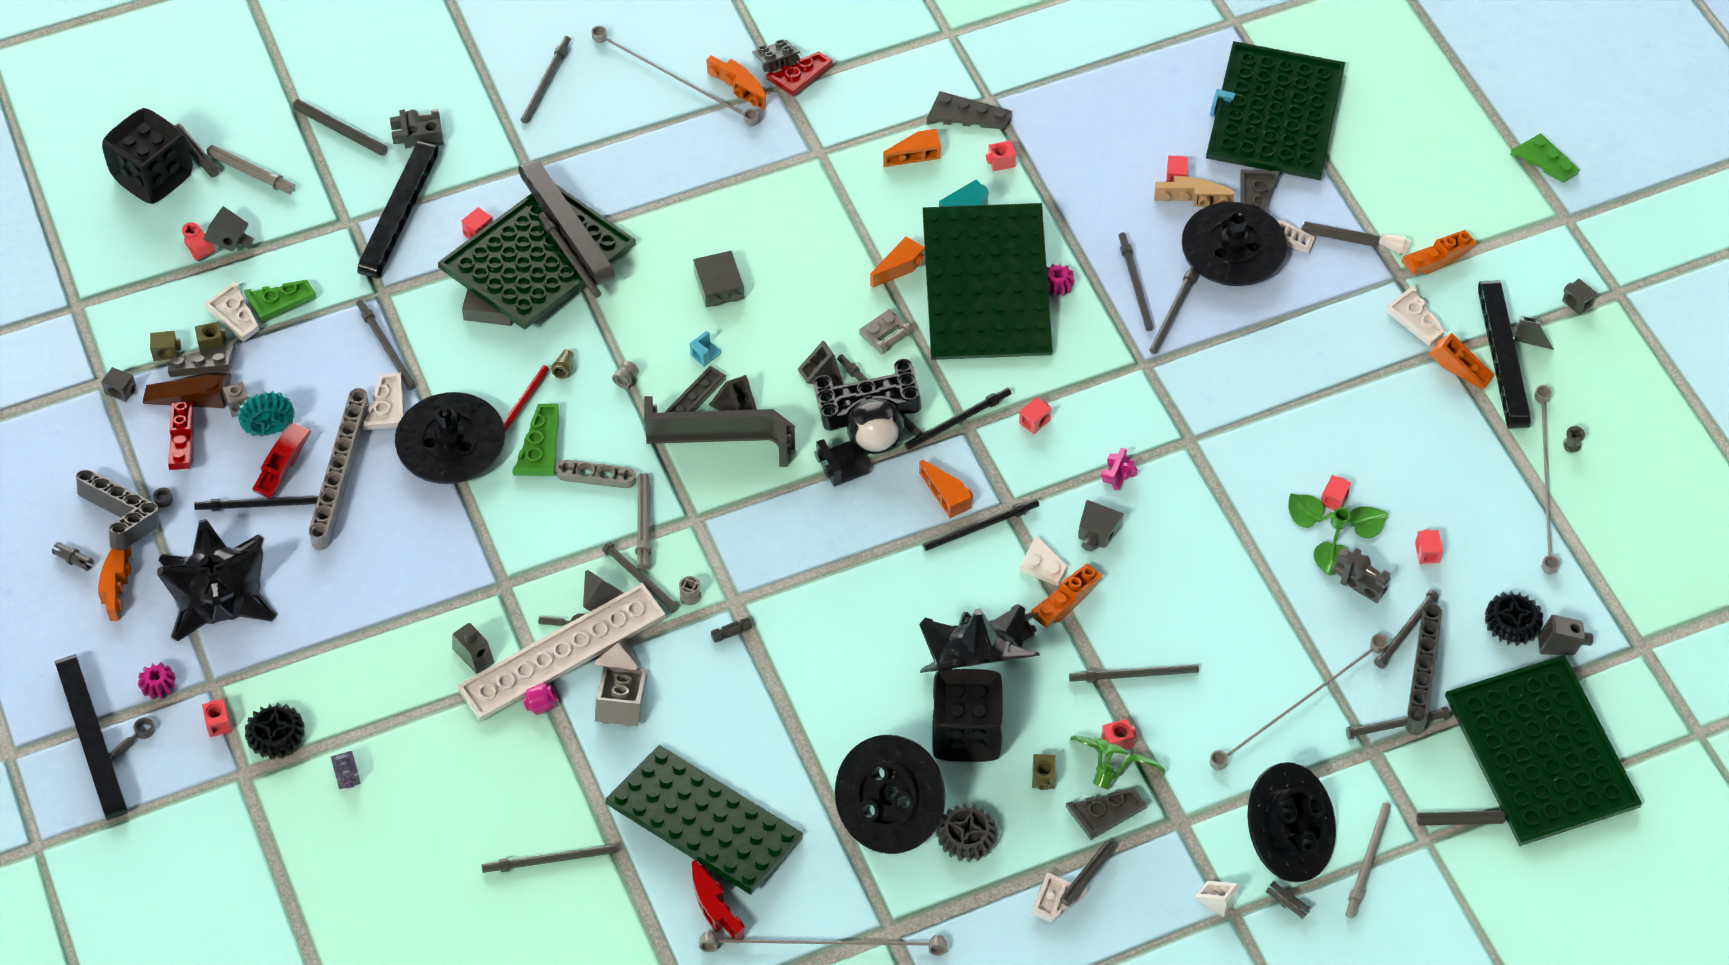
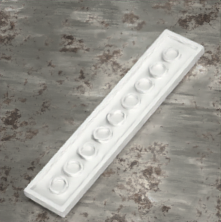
M641 583L458 684L457 689L479 722L524 698L527 689L541 683L549 684L608 651L619 641L627 640L665 619V613L645 585Z

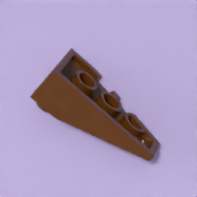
M231 373L198 374L146 385L142 402L143 404L172 406V403L193 401V407L224 408L226 398L223 387L230 385Z

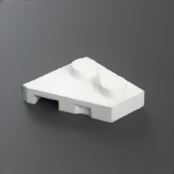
M1047 872L1030 914L1052 923L1082 899L1087 889H1083L1070 906H1065L1060 902V898L1071 882Z

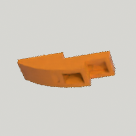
M712 55L706 59L707 73L724 81L727 85L733 86V94L738 98H742L762 110L766 109L765 92L757 79L746 68L732 59L727 63Z
M1462 230L1435 240L1433 246L1403 256L1401 262L1413 275L1420 272L1427 275L1460 258L1476 246L1477 242L1466 230Z
M131 546L124 550H114L111 548L100 573L98 595L101 603L106 604V611L110 621H118L119 612L123 610L119 594L123 593L122 584H128V575H131V564L128 562V558L132 555Z
M1086 563L1061 582L1057 591L1034 607L1030 612L1031 616L1038 612L1039 614L1033 619L1045 628L1054 621L1060 622L1082 602L1102 579L1103 575Z

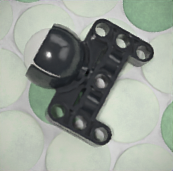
M899 359L894 363L895 374L833 387L829 376L822 375L815 378L814 389L824 429L833 431L838 428L847 427V434L851 443L856 449L867 454H881L893 449L897 442L901 441L904 434L902 415L917 413L922 408L912 362L908 359Z

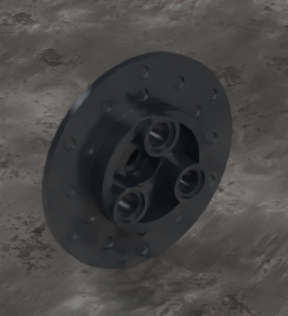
M1221 202L1209 205L1196 212L1188 220L1182 233V251L1189 265L1204 278L1222 285L1247 286L1262 282L1278 271L1286 257L1287 239L1281 225L1266 211L1246 203Z
M461 392L440 393L419 401L403 415L395 433V448L403 466L418 478L438 484L461 483L483 474L500 457L505 444V428L497 410L487 401Z
M892 734L874 736L856 745L842 761L835 782L836 807L847 831L863 846L885 854H899L911 851L925 843L933 835L941 822L946 801L942 773L930 753L915 741ZM880 768L884 771L883 778L879 774ZM907 801H910L909 807L906 806ZM871 805L875 809L874 815L870 812Z
M1285 762L1268 767L1255 781L1248 801V828L1253 847L1265 867L1280 879L1288 882L1311 880L1325 869L1335 846L1336 820L1330 797L1320 780L1304 766Z

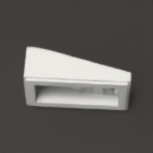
M1278 219L1277 222L1281 225L1287 239V247L1309 254L1315 237ZM1303 240H1307L1305 245L1302 244Z

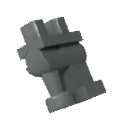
M405 109L399 110L400 116L389 117L392 130L402 129L391 132L393 144L404 143L405 149L415 146L418 140L444 145L439 109L431 110V114H419L414 109L405 112Z
M1342 548L1337 555L1336 561L1338 562L1333 569L1334 573L1342 577L1340 583L1344 586L1348 584L1350 588L1378 604L1388 590L1391 573L1386 570L1380 572L1372 567L1370 558L1367 555H1362V551L1358 548L1353 553Z

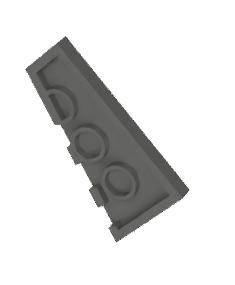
M939 91L927 116V123L933 124L934 121L943 122L944 125L963 123L962 126L968 127L975 124L980 125L981 128L1006 130L1012 116V111Z

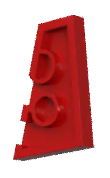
M818 51L799 59L797 64L790 67L785 65L776 73L772 71L767 73L766 79L792 96H795L833 65V60Z

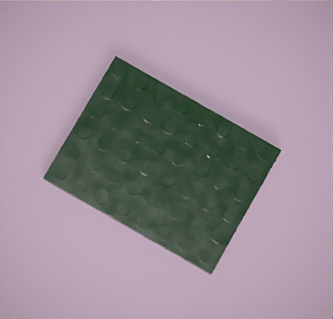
M1233 41L1222 90L1235 93L1234 101L1227 102L1223 101V98H1219L1206 159L1268 171H1280V173L1321 181L1345 62Z
M556 184L610 264L636 245L635 238ZM532 194L521 200L438 262L439 269L524 330L585 284L553 237L545 231L544 224L538 217L544 211Z
M1042 203L922 207L931 360L1052 355Z
M1565 655L1446 691L1445 697L1501 810L1505 813L1506 820L1519 847L1641 807L1642 802Z

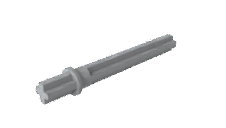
M210 145L206 150L208 156L271 185L274 190L279 189L289 195L295 192V184L283 179L281 175L270 173L214 145Z
M640 473L638 475L637 547L635 548V554L637 555L638 570L644 569L647 571L649 569V555L652 553L649 542V475Z

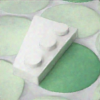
M235 281L204 303L205 309L243 342L259 331V327Z
M1414 285L1386 306L1385 311L1429 347L1444 336L1445 331L1435 316L1428 311L1423 298L1420 299Z
M401 373L381 374L373 393L372 403L367 410L366 420L362 424L363 431L396 428L404 415Z

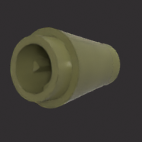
M563 350L552 364V374L556 378L565 379L571 374L574 357L571 350Z

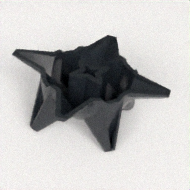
M204 519L198 523L193 553L189 557L162 554L159 557L158 561L163 567L158 568L157 575L180 608L171 634L172 639L180 641L205 624L234 620L238 617L271 622L277 617V613L259 593L263 561V549L261 546L264 540L260 535H255L234 548L227 547L208 520Z
M1016 604L1008 612L988 621L981 609H975L972 615L969 612H963L958 626L946 625L925 617L919 623V626L934 661L924 666L920 673L1040 656L1037 651L1022 648L1025 608Z

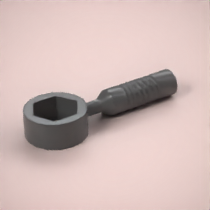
M163 487L154 491L153 500L158 507L162 508L172 503L173 496L168 488ZM160 495H168L166 500H157Z
M576 614L572 617L571 621L560 617L539 616L538 624L563 626L585 614Z
M145 717L138 719L133 726L135 734L122 741L109 755L115 760L133 744L137 737L141 739L151 737L155 731L151 719ZM143 724L151 726L146 732L138 731V728Z

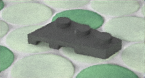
M1241 169L1240 202L1265 210L1280 171Z
M234 342L171 359L168 367L169 377L230 371L236 350Z
M1134 788L1108 793L1104 797L1095 799L1094 797L1085 798V801L1074 803V801L1067 802L1066 808L1089 839L1093 840L1146 809V803Z

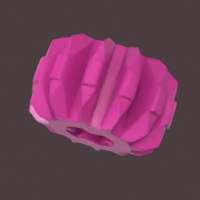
M1052 263L1050 267H1047L1048 294L1053 293L1054 296L1057 294L1064 296L1065 292L1070 293L1075 279L1072 270H1069L1068 265L1062 267L1061 263L1058 266Z
M162 662L157 666L151 663L150 668L144 667V672L139 673L138 686L144 696L149 695L152 700L156 696L162 699L163 694L170 695V689H175L174 681L176 677L169 665L164 667Z

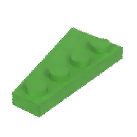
M559 404L537 405L530 423L528 434L526 433L524 445L518 454L517 463L513 467V476H555Z

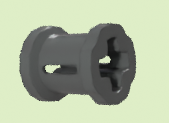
M1571 426L1567 429L1566 438L1563 441L1566 451L1570 453L1580 451L1582 447L1581 441L1585 437V432L1581 427Z

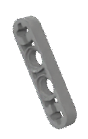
M562 460L556 465V475L562 481L618 488H631L636 483V473L629 467ZM582 470H590L591 474L582 476L580 472ZM609 472L612 476L604 479L601 477V474Z

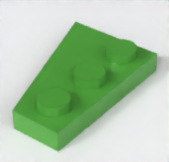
M1541 133L1515 147L1510 153L1515 158L1517 156L1526 160L1525 163L1530 166L1534 164L1540 167L1544 173L1563 183L1578 175L1580 170Z
M308 280L283 283L280 287L274 288L265 286L262 287V290L251 291V289L244 290L246 298L261 322L317 298Z

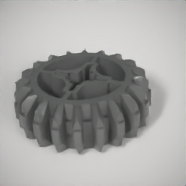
M966 803L963 805V808L956 804L954 811L948 808L947 815L943 814L941 822L937 827L936 836L939 838V846H943L942 850L944 853L949 852L950 858L957 855L958 861L962 857L966 858L967 862L970 861L971 857L978 861L979 854L985 857L987 851H991L993 844L996 843L997 828L995 827L994 819H991L990 812L984 814L983 807L977 810L975 804L971 808H968ZM968 828H969V833H966V836H965V838H964V834H965V832H967V830H968Z

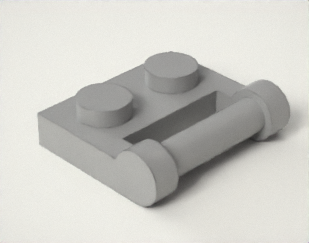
M888 309L859 329V334L880 354L886 352L889 346L904 336H909L913 333L911 325L905 323L891 309ZM899 329V331H897L884 341H881L882 339L893 333L895 330Z

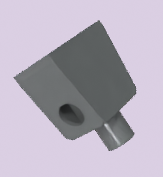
M222 206L210 223L203 240L226 250L234 251L238 244L249 249L255 238L245 234L249 225L248 222Z
M1086 500L1078 531V538L1083 540L1082 548L1086 551H1093L1095 545L1102 548L1107 547L1121 529L1124 513Z
M1551 615L1538 635L1539 652L1542 655H1574L1581 645L1591 646L1593 644V634L1584 632L1583 622L1580 620Z
M467 623L452 634V649L475 674L484 671L494 664L488 641L471 623Z

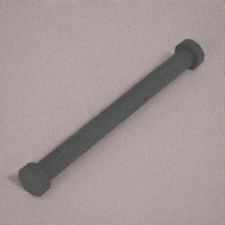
M612 542L604 545L602 551L613 557L640 583H643L655 597L668 607L667 610L671 614L679 609L680 604L670 599L617 551Z
M1429 590L1426 593L1424 601L1383 653L1374 659V664L1381 669L1386 667L1388 659L1420 620L1423 608L1428 604L1437 602L1439 595L1436 591Z
M1447 706L1442 707L1441 710L1428 712L1427 721L1444 718V720L1450 719V711ZM1406 717L1355 728L1349 726L1346 727V735L1351 740L1355 736L1403 727L1406 723Z

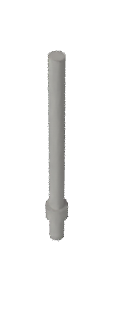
M1382 803L1354 889L1350 891L1348 897L1349 904L1345 916L1348 918H1354L1357 906L1361 904L1364 895L1362 891L1391 808L1389 803Z

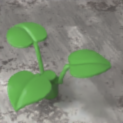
M1291 493L1288 501L1290 516L1301 527L1310 528L1314 525L1315 521L1322 522L1331 518V525L1336 529L1332 544L1322 542L1316 546L1313 553L1317 566L1329 576L1336 575L1333 569L1338 562L1336 561L1337 555L1342 548L1347 549L1343 545H1336L1340 530L1349 524L1350 527H1354L1355 533L1358 536L1370 539L1376 537L1381 532L1388 518V513L1383 510L1363 506L1357 507L1351 512L1346 508L1339 507L1334 513L1330 512L1328 515L1321 517L1324 507L1322 502L1314 496Z
M1072 735L1069 741L1077 740L1084 745L1093 747L1099 753L1098 765L1096 767L1097 772L1092 783L1101 788L1109 790L1113 778L1117 779L1121 771L1131 761H1139L1155 766L1165 775L1166 769L1149 757L1131 753L1118 770L1114 772L1115 767L1109 765L1113 753L1129 755L1128 751L1096 737L1094 739L1079 735ZM1103 752L1105 755L1108 754L1105 763H1102Z

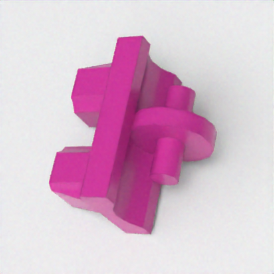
M1120 448L1118 454L1109 453L1107 463L1112 469H1103L1101 472L1102 481L1112 484L1114 490H1120L1124 479L1128 480L1129 477H1135L1138 472L1137 467L1134 466L1135 462L1127 457L1126 448Z

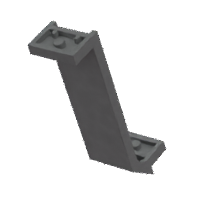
M644 396L646 444L769 440L774 442L779 448V467H788L787 458H791V450H795V425L774 409L657 413V404H653V396Z

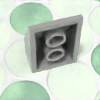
M603 667L596 697L595 722L622 724L624 726L639 725L647 669L640 668L636 671Z

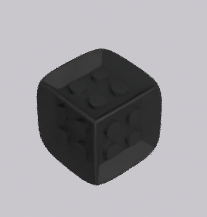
M141 108L129 115L115 126L102 141L103 154L110 174L122 187L149 204L156 203L167 196L188 178L193 169L190 149L184 135L169 121L147 108Z
M947 669L937 671L933 683V756L940 760L957 762H986L998 759L1002 744L1003 687L1001 674L996 671L983 669Z

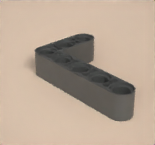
M81 470L76 474L77 494L80 497L120 517V519L109 526V542L112 549L124 550L159 526L158 506L155 503L91 470Z

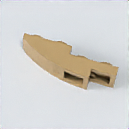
M1174 176V182H1155L1154 201H1193V207H1207L1221 202H1233L1234 191L1208 180Z

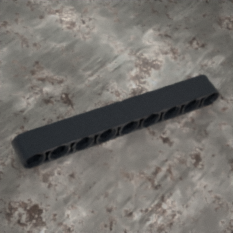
M417 141L359 260L358 274L377 279L380 277L437 159L439 152L437 144Z
M1479 281L1478 295L1507 428H1529L1531 424L1530 411L1501 281Z
M74 654L56 660L54 662L105 818L108 821L128 814L77 656Z

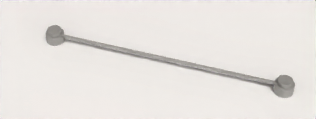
M595 26L592 28V39L595 42L602 43L606 40L743 115V121L748 126H755L758 123L759 113L757 110L747 109L743 113L608 39L605 27Z
M1540 385L1535 390L1534 398L1542 405L1548 556L1544 557L1541 567L1546 574L1551 575L1558 571L1560 565L1559 559L1551 555L1545 403L1550 400L1552 390L1546 385Z
M1375 634L1374 636H1372L1370 642V650L1365 652L1359 658L1354 660L1348 666L1343 668L1337 674L1332 676L1326 682L1321 684L1315 690L1310 692L1304 698L1299 700L1297 703H1295L1289 709H1287L1278 717L1273 719L1267 725L1262 727L1256 733L1251 735L1245 741L1240 743L1234 749L1229 751L1227 754L1221 750L1214 751L1210 756V766L1215 770L1224 769L1227 766L1228 756H1230L1236 750H1238L1247 742L1256 737L1258 734L1263 732L1273 723L1278 721L1284 715L1289 713L1295 707L1300 705L1302 702H1304L1317 691L1322 689L1328 683L1333 681L1335 678H1337L1343 672H1345L1354 664L1359 662L1365 656L1370 654L1372 651L1375 653H1382L1388 646L1387 637L1382 634Z
M704 932L699 938V948L704 952L715 951L718 943L929 946V953L936 956L947 952V941L941 935L932 936L929 942L718 939L713 932Z

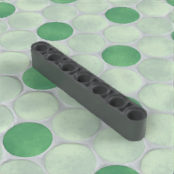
M1428 604L1423 608L1405 723V729L1412 735H1420L1424 732L1428 717L1442 618V609L1436 604Z

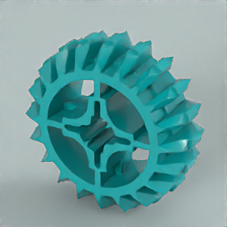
M274 391L270 393L264 392L263 394L257 393L254 397L249 396V400L243 401V404L239 406L238 419L240 426L246 433H251L252 436L258 434L261 437L282 432L283 428H287L289 424L293 423L295 411L291 399H288L287 395H282L281 392L275 394Z

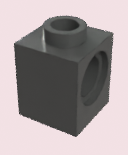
M1577 279L1575 282H1570L1565 286L1562 301L1577 314L1581 315L1594 304L1597 292L1581 279Z
M114 367L109 370L101 381L106 395L124 402L135 393L137 388L133 375Z

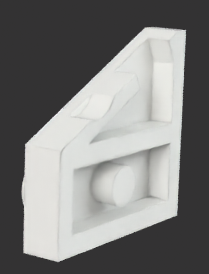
M1037 536L1034 538L1019 567L1020 572L1059 586L1067 570V565Z

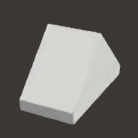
M1207 881L1195 898L1220 916L1225 917L1237 901L1240 886L1237 883Z

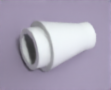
M1382 233L1379 239L1380 245L1398 255H1405L1410 243L1406 236Z

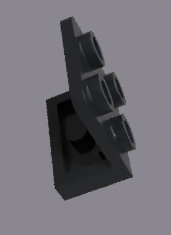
M824 439L816 441L815 458L821 463L824 474L830 479L833 487L870 473V467L863 454L854 447L851 441L830 449Z

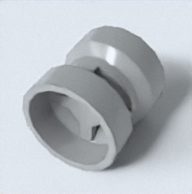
M624 360L620 364L619 370L615 371L612 375V380L617 386L627 389L631 385L632 379L636 378L639 374V369L633 362Z
M686 576L679 582L680 600L686 605H695L701 599L700 581L696 577Z

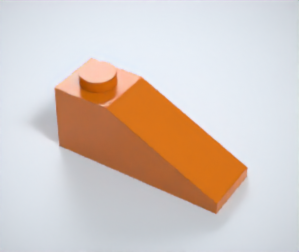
M937 130L917 131L883 151V167L940 159L941 145Z
M905 236L870 273V286L874 288L912 273L918 266H922L925 262L924 246Z
M1453 333L1438 340L1428 353L1442 368L1481 389H1484L1494 376Z
M925 460L919 461V474L949 518L972 509L973 494L969 488L964 486L962 481Z

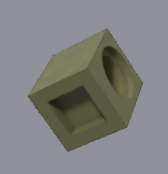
M219 321L194 326L200 351L224 345L223 341L227 340L225 328H220Z
M175 331L150 333V351L153 361L171 360L178 357V351L181 350V340L176 337Z
M1033 754L1032 788H1038L1039 790L1054 789L1056 755Z

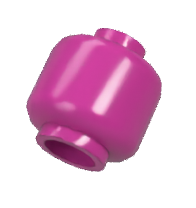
M545 683L527 689L525 692L526 698L523 699L526 710H531L535 715L553 709L554 702L557 701L553 688Z

